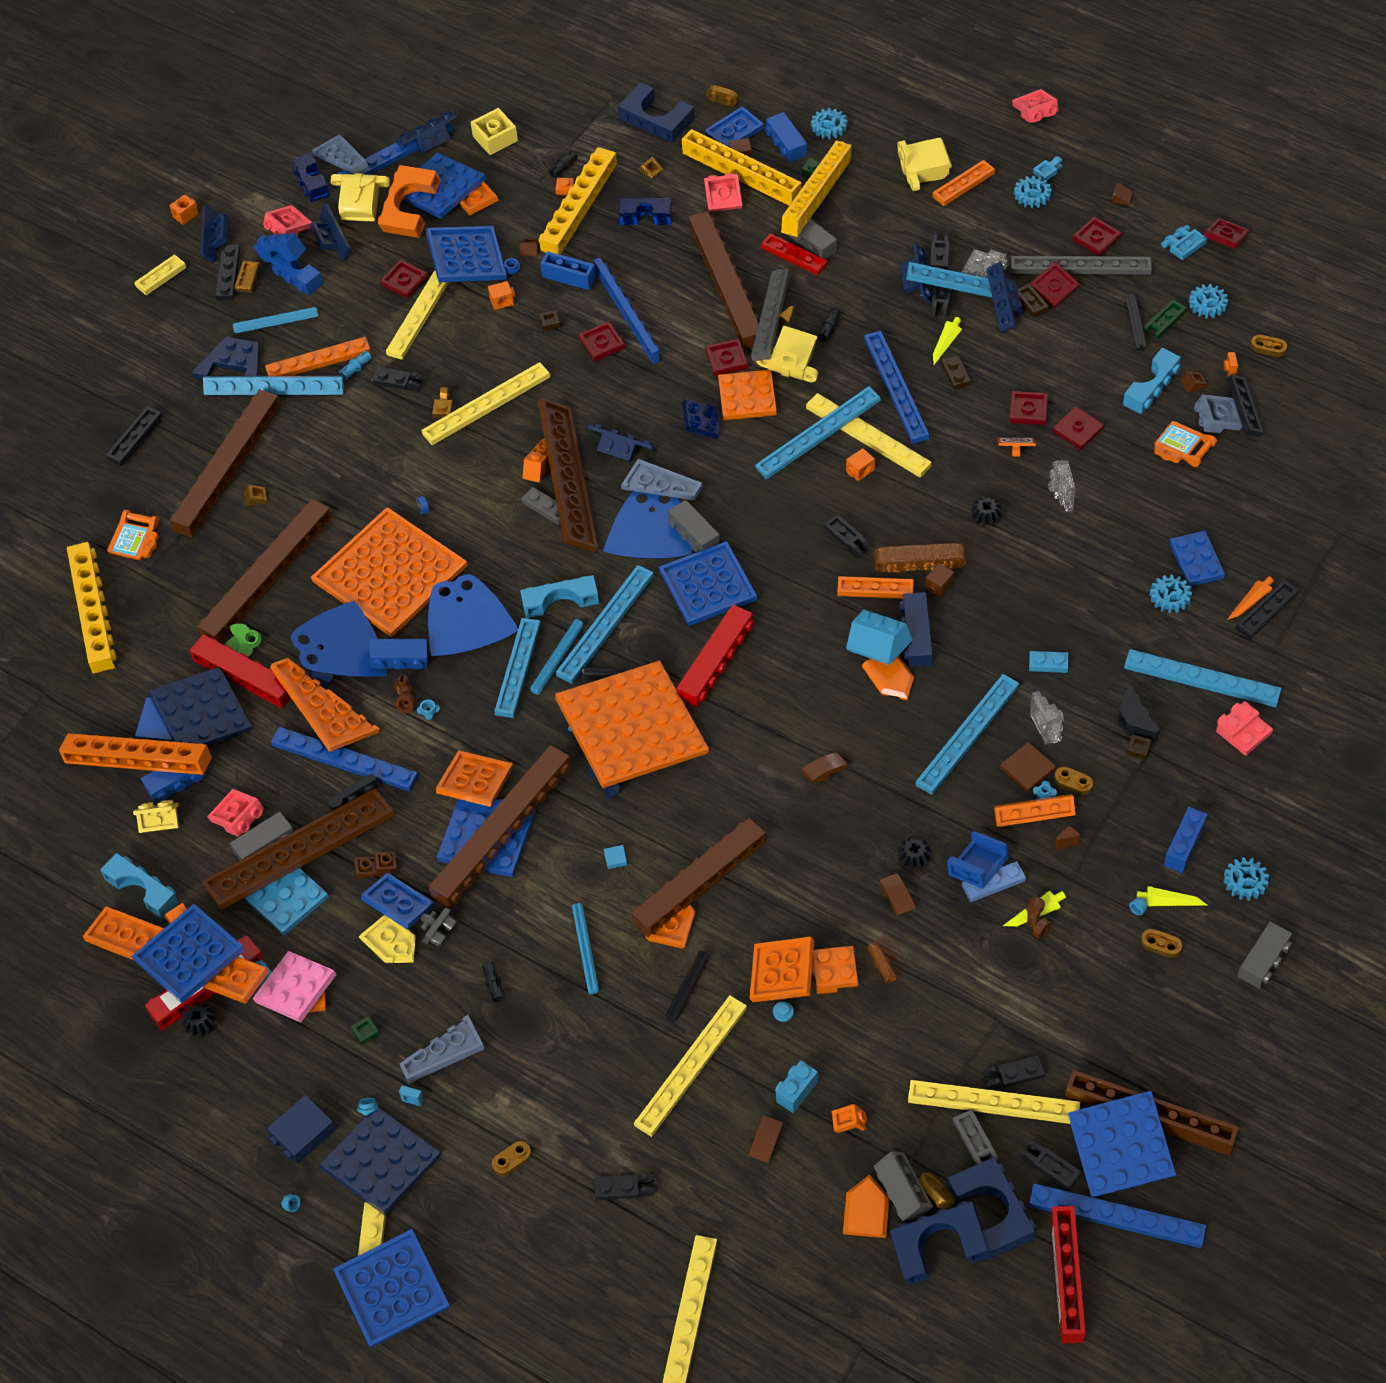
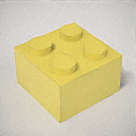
M499 108L471 121L473 137L489 155L518 141L516 126Z

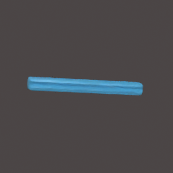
M316 307L237 322L233 324V329L235 333H241L318 317V311Z
M578 619L573 621L530 687L532 693L536 695L541 693L584 627L582 621Z
M577 903L572 905L587 989L589 994H597L599 987L583 904Z

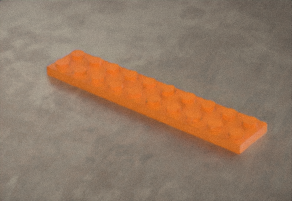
M106 906L83 935V938L88 943L133 960L131 956L164 928ZM236 957L202 987L246 1004L268 974V970L266 967Z

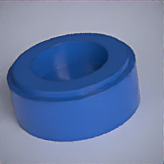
M424 496L417 497L416 503L420 514H427L429 506Z

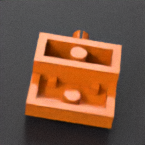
M853 946L813 950L812 975L816 982L817 994L837 992V988L858 986Z

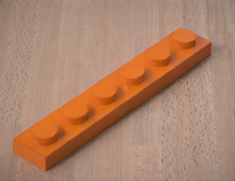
M365 336L265 365L268 376H294L356 358L364 350L370 354L371 351Z

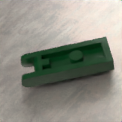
M1172 299L1144 326L1143 330L1147 332L1151 328L1157 331L1155 337L1159 339L1186 313L1187 307Z

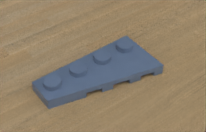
M341 135L312 150L314 156L352 174L359 173L368 167L366 160Z
M638 459L621 484V488L623 490L695 501L703 488V484Z
M468 1015L462 1018L463 1021L457 1026L453 1025L448 1028L447 1033L440 1038L436 1037L430 1041L431 1044L425 1049H419L399 1064L408 1084L484 1050L483 1043Z

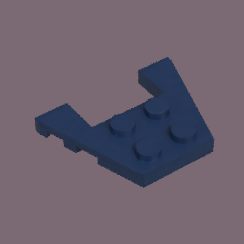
M225 337L193 370V377L203 379L204 376H210L215 366L244 371V376H258L259 343Z

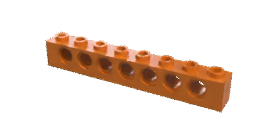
M69 733L59 749L64 762L68 764L204 775L212 759L206 744Z

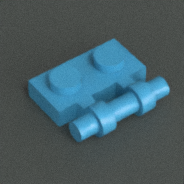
M1185 225L1184 227H1179L1173 235H1168L1161 245L1163 248L1170 246V252L1183 261L1206 244L1207 238L1195 229L1189 232L1190 227Z

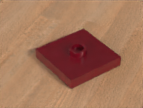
M1093 217L1073 235L1072 240L1096 255L1101 256L1121 237V232Z
M1218 218L1205 231L1204 237L1236 249L1248 236L1250 230Z
M400 259L380 280V285L408 299L428 278V273Z
M1056 262L1030 283L1035 291L1053 308H1056L1080 287V284Z
M610 321L578 334L579 340L593 361L625 349L624 342Z
M740 339L705 346L714 376L748 369V363Z
M1012 391L1009 423L1046 425L1048 393Z
M1075 406L1053 427L1052 432L1082 450L1104 429V424Z

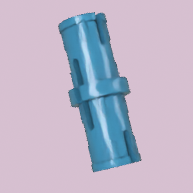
M364 350L358 357L351 359L349 364L339 371L340 376L347 380L356 371L359 372L362 369L361 367L372 359L370 353Z

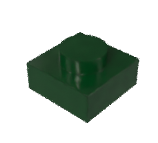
M809 158L801 169L802 174L811 176L821 162Z
M369 1016L351 1026L361 1045L380 1035Z

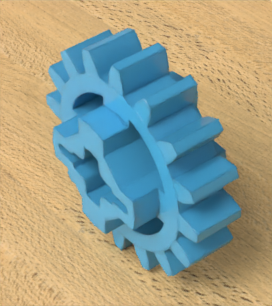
M830 108L827 111L821 109V113L816 112V116H812V131L816 132V136L822 135V139L826 136L828 139H831L832 136L837 138L838 134L842 136L843 132H846L847 120L846 115H842V111L837 112V109L831 111Z
M1026 176L1025 180L1020 179L1019 183H1016L1014 188L1015 200H1019V204L1024 203V207L1030 205L1033 208L1036 205L1039 208L1040 204L1046 205V201H1049L1051 196L1050 184H1047V180L1041 181V177L1035 179V176H1032V179H1029Z
M1203 284L1201 289L1196 287L1195 291H1191L1189 307L1193 308V313L1199 312V317L1205 315V318H1208V315H1211L1212 318H1215V314L1220 316L1222 312H1225L1228 304L1227 294H1223V289L1218 290V286L1212 288L1211 284L1208 287H1205Z
M1164 575L1162 580L1157 578L1156 583H1152L1150 589L1151 602H1155V608L1160 606L1162 612L1168 609V613H1171L1172 610L1178 613L1179 608L1184 610L1186 605L1190 604L1192 592H1190L1191 586H1186V580L1181 582V577L1174 579L1173 575L1170 578Z
M1244 857L1242 862L1235 859L1234 864H1228V868L1224 873V884H1227V891L1233 890L1232 896L1238 894L1240 900H1242L1243 896H1246L1247 900L1250 901L1251 896L1257 899L1259 893L1264 894L1265 888L1268 887L1269 874H1265V867L1260 868V862L1254 864L1252 858L1249 862H1246Z

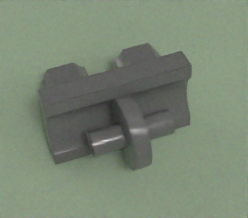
M445 907L437 920L434 919L437 915L434 911L430 915L422 914L421 920L424 923L421 928L426 930L428 926L431 927L422 940L424 943L428 944L430 941L440 946L446 936L438 931L439 927L442 926L449 932L454 927L457 921L449 915L450 910Z

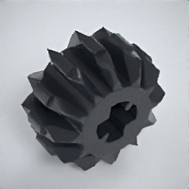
M990 495L986 499L983 496L980 500L975 499L974 504L971 506L972 520H975L976 524L982 523L983 527L986 524L991 527L993 523L998 524L999 519L1002 517L1001 503H998L997 498L992 500Z
M910 836L908 841L903 840L901 846L898 847V859L902 861L903 867L909 865L910 870L913 867L920 870L921 865L926 867L931 859V847L927 845L926 839L920 841L918 836L913 840Z
M194 1002L193 1007L187 1005L188 1011L182 1012L183 1018L180 1019L181 1025L184 1026V1031L190 1033L193 1037L197 1033L200 1037L203 1036L204 1032L210 1034L209 1028L215 1027L214 1021L216 1020L212 1007L207 1006L204 1002L200 1005Z

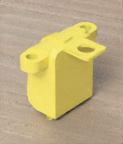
M941 138L906 145L905 140L897 142L901 168L912 191L920 190L919 183L940 180L949 174V168L952 165Z
M363 173L331 175V184L341 186L339 197L341 220L375 222L379 187H389L390 178L386 176L365 175Z
M783 326L770 359L756 362L758 365L781 373L783 376L815 382L818 371L809 367L808 364L815 348L817 336Z

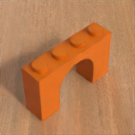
M399 165L398 170L394 174L393 184L389 188L388 198L384 202V209L378 218V224L383 232L415 238L421 237L425 226L421 216L399 211V206L402 199L412 192L419 191L436 194L441 181L436 171Z

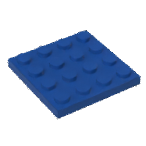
M437 152L420 167L421 169L436 171L441 181L436 194L419 191L412 192L402 200L442 219L482 184L486 177L485 174Z
M493 226L426 229L438 282L506 280V271Z
M727 541L659 567V572L688 626L728 612L732 605L741 607L757 601V595Z
M458 799L439 849L437 861L449 863L503 800L496 799L492 807ZM536 808L534 813L525 819L522 827L513 833L508 844L502 846L496 858L490 860L484 870L485 872L508 877L514 876L536 813Z
M193 904L131 957L180 1003H184L245 949L242 944Z
M1151 1091L1068 1113L1092 1198L1176 1176Z
M412 1229L333 1268L370 1348L450 1308Z

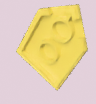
M385 915L359 936L385 963H414L415 935L409 929H405Z

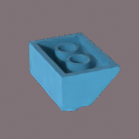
M863 610L852 621L846 648L850 652L890 665L913 639L906 623Z

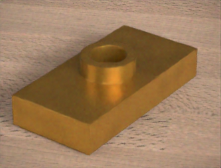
M242 262L234 287L236 292L252 293L260 269L259 262Z

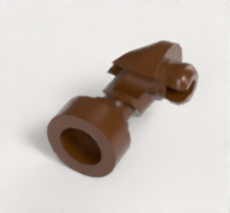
M400 675L393 682L395 693L399 694L395 701V706L402 713H410L416 705L412 692L413 688L409 683L408 677Z
M1034 896L1027 903V922H1030L1032 935L1041 940L1050 930L1051 923L1045 918L1038 919L1040 913L1044 910L1045 901Z

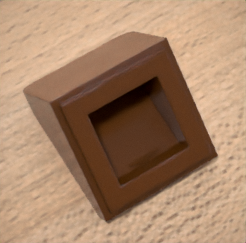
M1117 183L1112 203L1129 206L1133 192L1122 184Z
M523 238L520 242V255L537 256L539 239Z
M1187 371L1181 379V383L1188 393L1207 388L1208 386L1204 377L1199 372Z
M1068 826L1056 836L1055 848L1058 850L1078 845L1080 834L1071 826Z

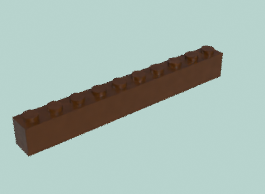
M708 211L689 216L690 231L737 337L740 339L743 350L752 348L759 326V317L757 314H754L752 302L748 301L747 290L742 288L741 277H737L736 266L732 265L731 255L726 252V244L724 241H721L719 229L715 228V220L713 217H710Z
M259 389L256 395L252 397L250 404L243 410L239 420L234 423L232 430L226 435L222 445L217 448L213 458L208 461L207 467L199 474L194 486L189 489L185 499L180 502L179 508L172 514L170 522L174 532L193 538L280 409L281 405L278 395Z
M311 499L308 504L304 505L301 512L269 544L265 552L259 555L256 562L235 582L229 592L223 595L220 602L211 609L210 613L199 622L197 627L200 636L204 634L222 643L231 633L230 626L239 624L332 520L329 507L314 499Z
M552 745L546 749L428 886L431 897L449 908L460 900L462 893L472 886L474 879L479 874L484 872L490 860L496 858L502 846L508 844L513 833L518 831L525 819L534 813L536 806L546 799L548 792L557 786L559 779L569 772L571 768L569 755Z

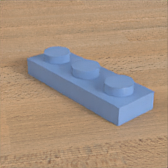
M1016 861L1001 867L983 889L967 882H962V887L969 901L973 902L1025 882L1026 877Z

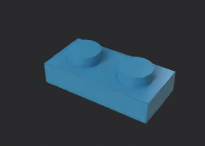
M1030 651L1029 671L1068 673V653Z

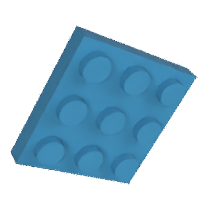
M300 868L244 897L245 901L283 936L329 898L328 894Z

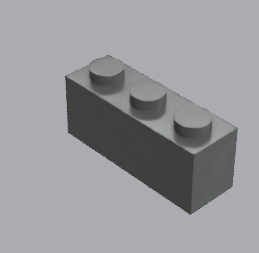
M811 218L798 237L788 235L807 251L823 259H827L837 252V239L835 236L830 235Z
M686 500L668 510L669 525L679 532L680 537L686 540L695 552L719 544V534Z
M278 812L230 842V846L240 861L294 831L281 812Z
M1269 922L1242 963L1238 977L1258 989L1261 988L1263 983L1267 984L1272 977V969H1277L1283 959L1281 955L1283 952L1287 953L1292 946L1290 941L1292 933Z
M891 1151L874 1165L877 1177L883 1183L887 1196L893 1202L897 1209V1215L902 1221L915 1222L917 1218L922 1217L933 1208L904 1152Z

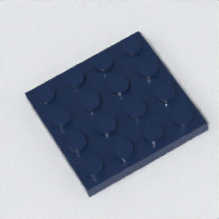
M219 667L149 690V696L173 742L210 745L250 731L252 728Z
M378 1108V1110L369 1113L320 1163V1169L385 1216L441 1157V1152Z

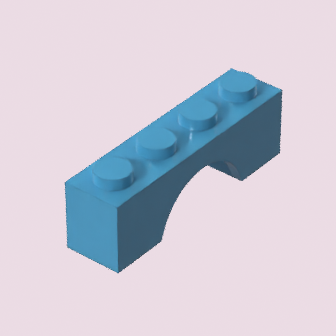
M1162 348L1152 361L1151 371L1156 377L1144 383L1133 382L1124 393L1123 405L1140 414L1145 409H1149L1154 398L1160 396L1163 387L1168 386L1174 374L1177 375L1180 371L1181 357Z
M593 575L520 590L526 619L544 615L546 608L552 602L559 599H570L580 607L599 604Z
M116 853L100 869L104 879L118 889L129 885H138L145 888L146 894L143 901L147 909L162 920L165 914L178 904L175 896L176 892L170 886H163L157 877H150L141 866L136 867L126 856L122 857Z

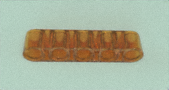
M960 543L881 547L873 552L874 566L878 572L931 570L938 563L948 569L960 568L966 564L965 548Z

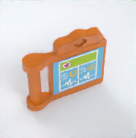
M1172 421L1155 442L1154 453L1167 461L1179 463L1184 459L1190 465L1198 467L1202 457L1210 447L1217 443V439L1212 435L1202 434ZM1202 440L1204 442L1203 446L1195 455H1190Z
M124 509L119 525L107 549L108 553L141 560L142 557H151L152 552L157 548V541L159 539V535L154 532L159 524V517L131 513L130 510ZM129 520H133L142 523L149 524V527L130 524L127 522Z

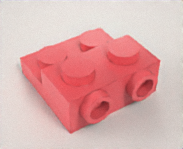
M1042 89L1012 100L1013 106L1021 111V117L1029 123L1039 121L1043 117L1053 116L1056 112H1059L1057 99Z
M728 173L724 176L717 177L716 175H711L704 178L709 212L742 208L738 174Z
M292 205L266 212L263 222L265 229L271 230L276 235L295 233L297 237L298 232L310 229L312 223Z
M1246 701L1242 704L1236 703L1231 708L1229 715L1223 714L1217 721L1216 732L1245 756L1273 732V728L1261 720L1259 712Z
M232 789L207 817L211 822L224 827L226 832L239 837L242 833H246L249 830L250 824L255 819L262 816L264 808L257 798Z

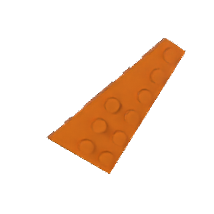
M289 658L271 664L270 669L329 752L379 733V727L368 723L366 717L355 713L349 704L329 689L326 690L320 686L318 680H313L307 676L305 670Z

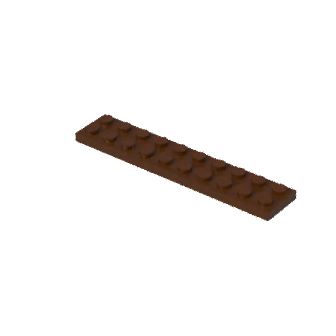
M541 398L538 401L564 543L595 552L598 549L571 408Z
M374 788L203 880V887L220 910L394 817V810Z

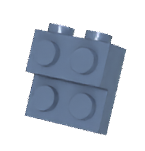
M1202 394L1195 403V412H1198L1200 416L1199 425L1203 426L1205 432L1221 433L1223 429L1240 431L1243 427L1233 398Z

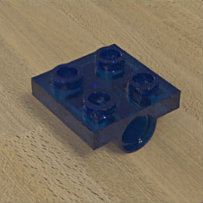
M684 399L682 409L685 430L717 439L720 435L716 407Z

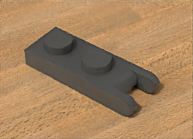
M534 487L521 498L524 505L557 525L560 524L557 502Z
M972 1110L953 1117V1123L976 1165L982 1163L980 1159L988 1155L991 1158L994 1157L996 1161L998 1160L997 1154Z

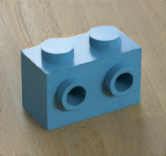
M801 1060L797 1066L793 1065L788 1072V1077L785 1081H780L775 1089L776 1102L794 1114L818 1083V1071Z

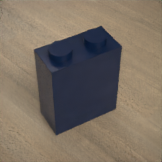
M306 1095L267 1128L270 1134L268 1139L275 1147L279 1145L283 1149L282 1153L289 1161L293 1159L297 1164L336 1131L333 1121Z

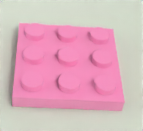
M288 951L255 994L253 1000L264 1007L302 1022L337 974L328 967Z

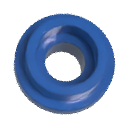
M514 258L507 259L504 262L506 273H517L520 270V263Z

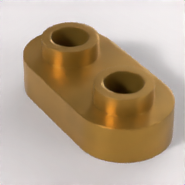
M711 85L706 92L710 101L726 106H735L739 100V96L735 91L716 85Z
M1256 335L1252 338L1251 349L1257 353L1281 357L1286 353L1287 343L1282 339Z
M1061 767L1055 772L1054 780L1059 787L1079 795H1087L1092 791L1093 781L1088 775L1068 767Z
M1148 929L1142 934L1141 945L1148 951L1169 958H1175L1181 953L1182 942L1175 936L1154 929Z
M518 1141L496 1155L492 1160L495 1174L502 1177L507 1176L528 1162L531 1158L530 1146L526 1142ZM518 1149H523L522 1153H517L516 1151ZM501 1161L506 1162L505 1165H499Z
M926 1172L922 1173L918 1180L925 1193L934 1200L935 1205L940 1209H950L955 1202L954 1195L936 1177Z

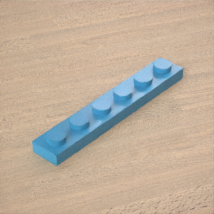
M912 262L908 264L906 280L992 297L988 278Z
M521 619L496 704V716L510 718L515 716L540 629V620Z

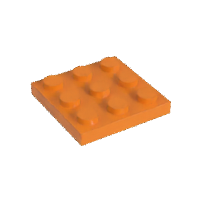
M771 370L718 375L723 420L777 415Z
M458 750L437 785L436 793L492 807L513 770V763Z
M804 937L754 944L750 1000L752 1002L810 996L814 948L813 938Z

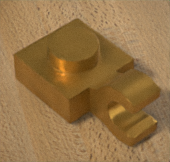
M441 387L440 400H434L433 418H443L452 413L453 402L449 400L448 387Z

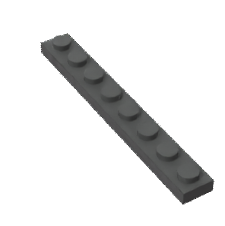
M1011 256V274H1041L1054 262L1058 263L1068 274L1151 275L1152 270L1151 257Z
M777 269L771 273L751 354L753 361L768 360L771 357L790 278L789 269Z

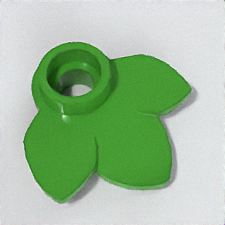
M234 624L230 626L234 636L225 645L230 646L237 653H243L249 657L254 648L260 645L262 638L258 631L250 630L245 624ZM255 637L254 642H249V639Z

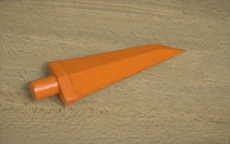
M1268 576L1263 582L1257 581L1228 619L1239 617L1266 594L1270 593L1273 590L1270 586L1274 582L1273 578Z

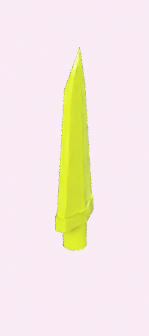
M955 317L953 322L946 321L933 352L934 365L962 331L958 326L961 322L960 318Z
M1151 886L1147 887V892L1137 891L1136 898H1144L1147 901L1148 907L1207 905L1195 896L1153 888Z
M1048 891L1040 897L1045 901L1044 910L1040 913V916L1061 908L1058 902L1066 898L1063 891L1055 895ZM1026 909L1003 926L1017 927L1026 923Z

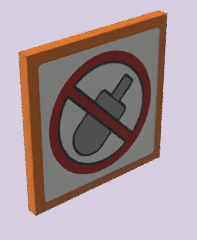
M997 438L999 446H1012V456H1020V446H1036L1034 438Z

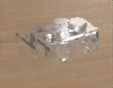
M974 249L961 273L988 278L986 268L995 263H1002L1003 270L1007 268V254L991 249L989 253Z
M1058 460L1052 463L1053 469L1050 470L1051 481H1049V490L1053 492L1054 499L1060 498L1061 506L1064 505L1065 512H1073L1075 486L1068 460Z
M1040 691L1032 693L1030 715L1045 745L1059 742L1062 739V721H1064L1062 711L1057 709L1055 703L1049 705L1046 697H1042Z

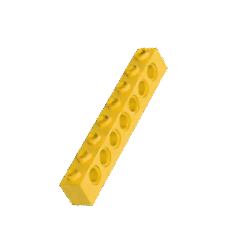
M693 129L682 138L683 154L724 174H738L740 182L789 206L801 190L800 181Z
M836 141L783 214L782 233L798 237L850 163L852 145Z
M598 147L591 154L589 162L584 165L580 176H577L575 184L569 189L567 197L562 200L560 208L555 211L551 222H548L546 230L540 235L541 251H549L561 255L616 167V152Z
M89 542L67 547L89 666L93 674L115 668L114 660H117L115 650L111 649L114 642L112 635L108 634L111 627L109 620L105 619V616H108L106 606L102 603L105 602L103 591H100V587H102L100 576L97 577V573H100L97 562H94V559H97L95 549H91Z

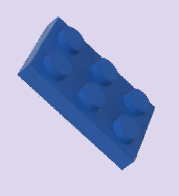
M742 106L705 129L704 132L705 136L729 147V141L750 138L764 129V124Z
M1206 531L1170 539L1169 544L1184 579L1187 581V586L1224 579L1225 573Z
M386 873L361 894L362 901L407 930L421 919L422 914L428 913L434 904L433 901L389 873Z

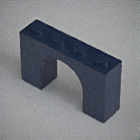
M640 82L618 105L619 118L673 143L695 119L694 106L680 101L669 113L663 116L648 115L644 111L655 100L654 88Z
M994 1157L948 1177L947 1187L954 1195L956 1204L981 1194L996 1196L1005 1204L1008 1211L1006 1218L1000 1224L984 1230L992 1257L986 1260L1034 1240V1233L1036 1231L1034 1222L1031 1218L1028 1219L1024 1213L1026 1209L1023 1202L1017 1200L1015 1196L1016 1191L1012 1182L1006 1180L1004 1167L1001 1163H997Z
M961 1202L955 1208L939 1210L935 1215L929 1217L922 1216L917 1218L915 1222L910 1224L902 1223L897 1225L895 1229L890 1230L904 1280L909 1285L930 1278L923 1256V1248L929 1236L936 1231L948 1229L957 1232L961 1238L966 1258L971 1264L992 1257L978 1210L973 1202Z

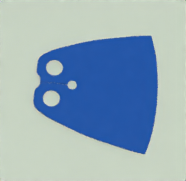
M633 491L619 511L603 551L614 555L635 558H673L691 555L692 548L690 544L683 540L679 532L668 523V510L680 503L679 499L670 497V501L663 504L659 501L661 495ZM640 494H645L648 499L644 503H639L636 497ZM653 506L655 511L650 512L649 508Z
M470 574L463 575L453 582H439L432 588L428 613L431 656L450 655L477 649L500 641L518 631L517 625L498 598L475 576ZM463 581H471L473 587L470 590L462 589L461 584ZM448 587L451 592L448 596L443 597L439 595V589ZM457 597L463 598L461 602H458L456 599Z
M355 601L345 603L312 618L299 626L291 634L293 645L300 651L299 659L302 665L309 670L344 676H387V668H369V639L378 638L369 620ZM306 635L309 637L310 642L306 645L301 644L298 641V637ZM319 644L324 646L323 650L318 649ZM309 654L317 656L318 662L310 664L306 657Z

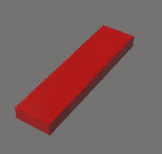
M771 233L761 243L762 249L816 275H819L827 266V260Z

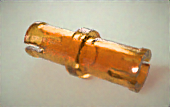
M878 942L870 944L867 950L875 962V968L879 969L885 983H889V980L893 982L896 980L897 975L889 964V958L884 955Z

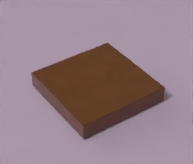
M1029 742L1000 764V768L1027 793L1056 770V766Z

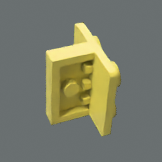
M165 800L157 803L158 805H153V802L139 805L138 809L133 811V814L137 816L139 833L178 828V802L173 803V800Z

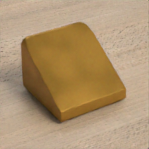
M652 156L638 170L652 179L663 168Z
M790 306L781 313V328L783 326L791 328L794 320L793 306Z
M247 485L244 491L245 506L266 503L265 487Z

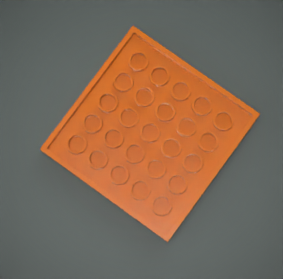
M387 507L313 574L311 579L312 582L343 604L355 601L370 623L390 637H393L430 602L431 591L435 584L443 581L451 582L468 564L466 560ZM445 587L440 588V589H439V593H440Z
M660 661L555 694V699L602 788L708 754L709 752L707 744Z

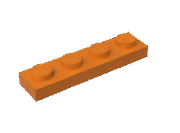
M982 160L935 190L933 198L945 206L995 174V169L985 160Z
M838 576L837 596L903 599V594L913 593V579Z
M1072 794L994 806L997 827L1076 815L1074 796Z

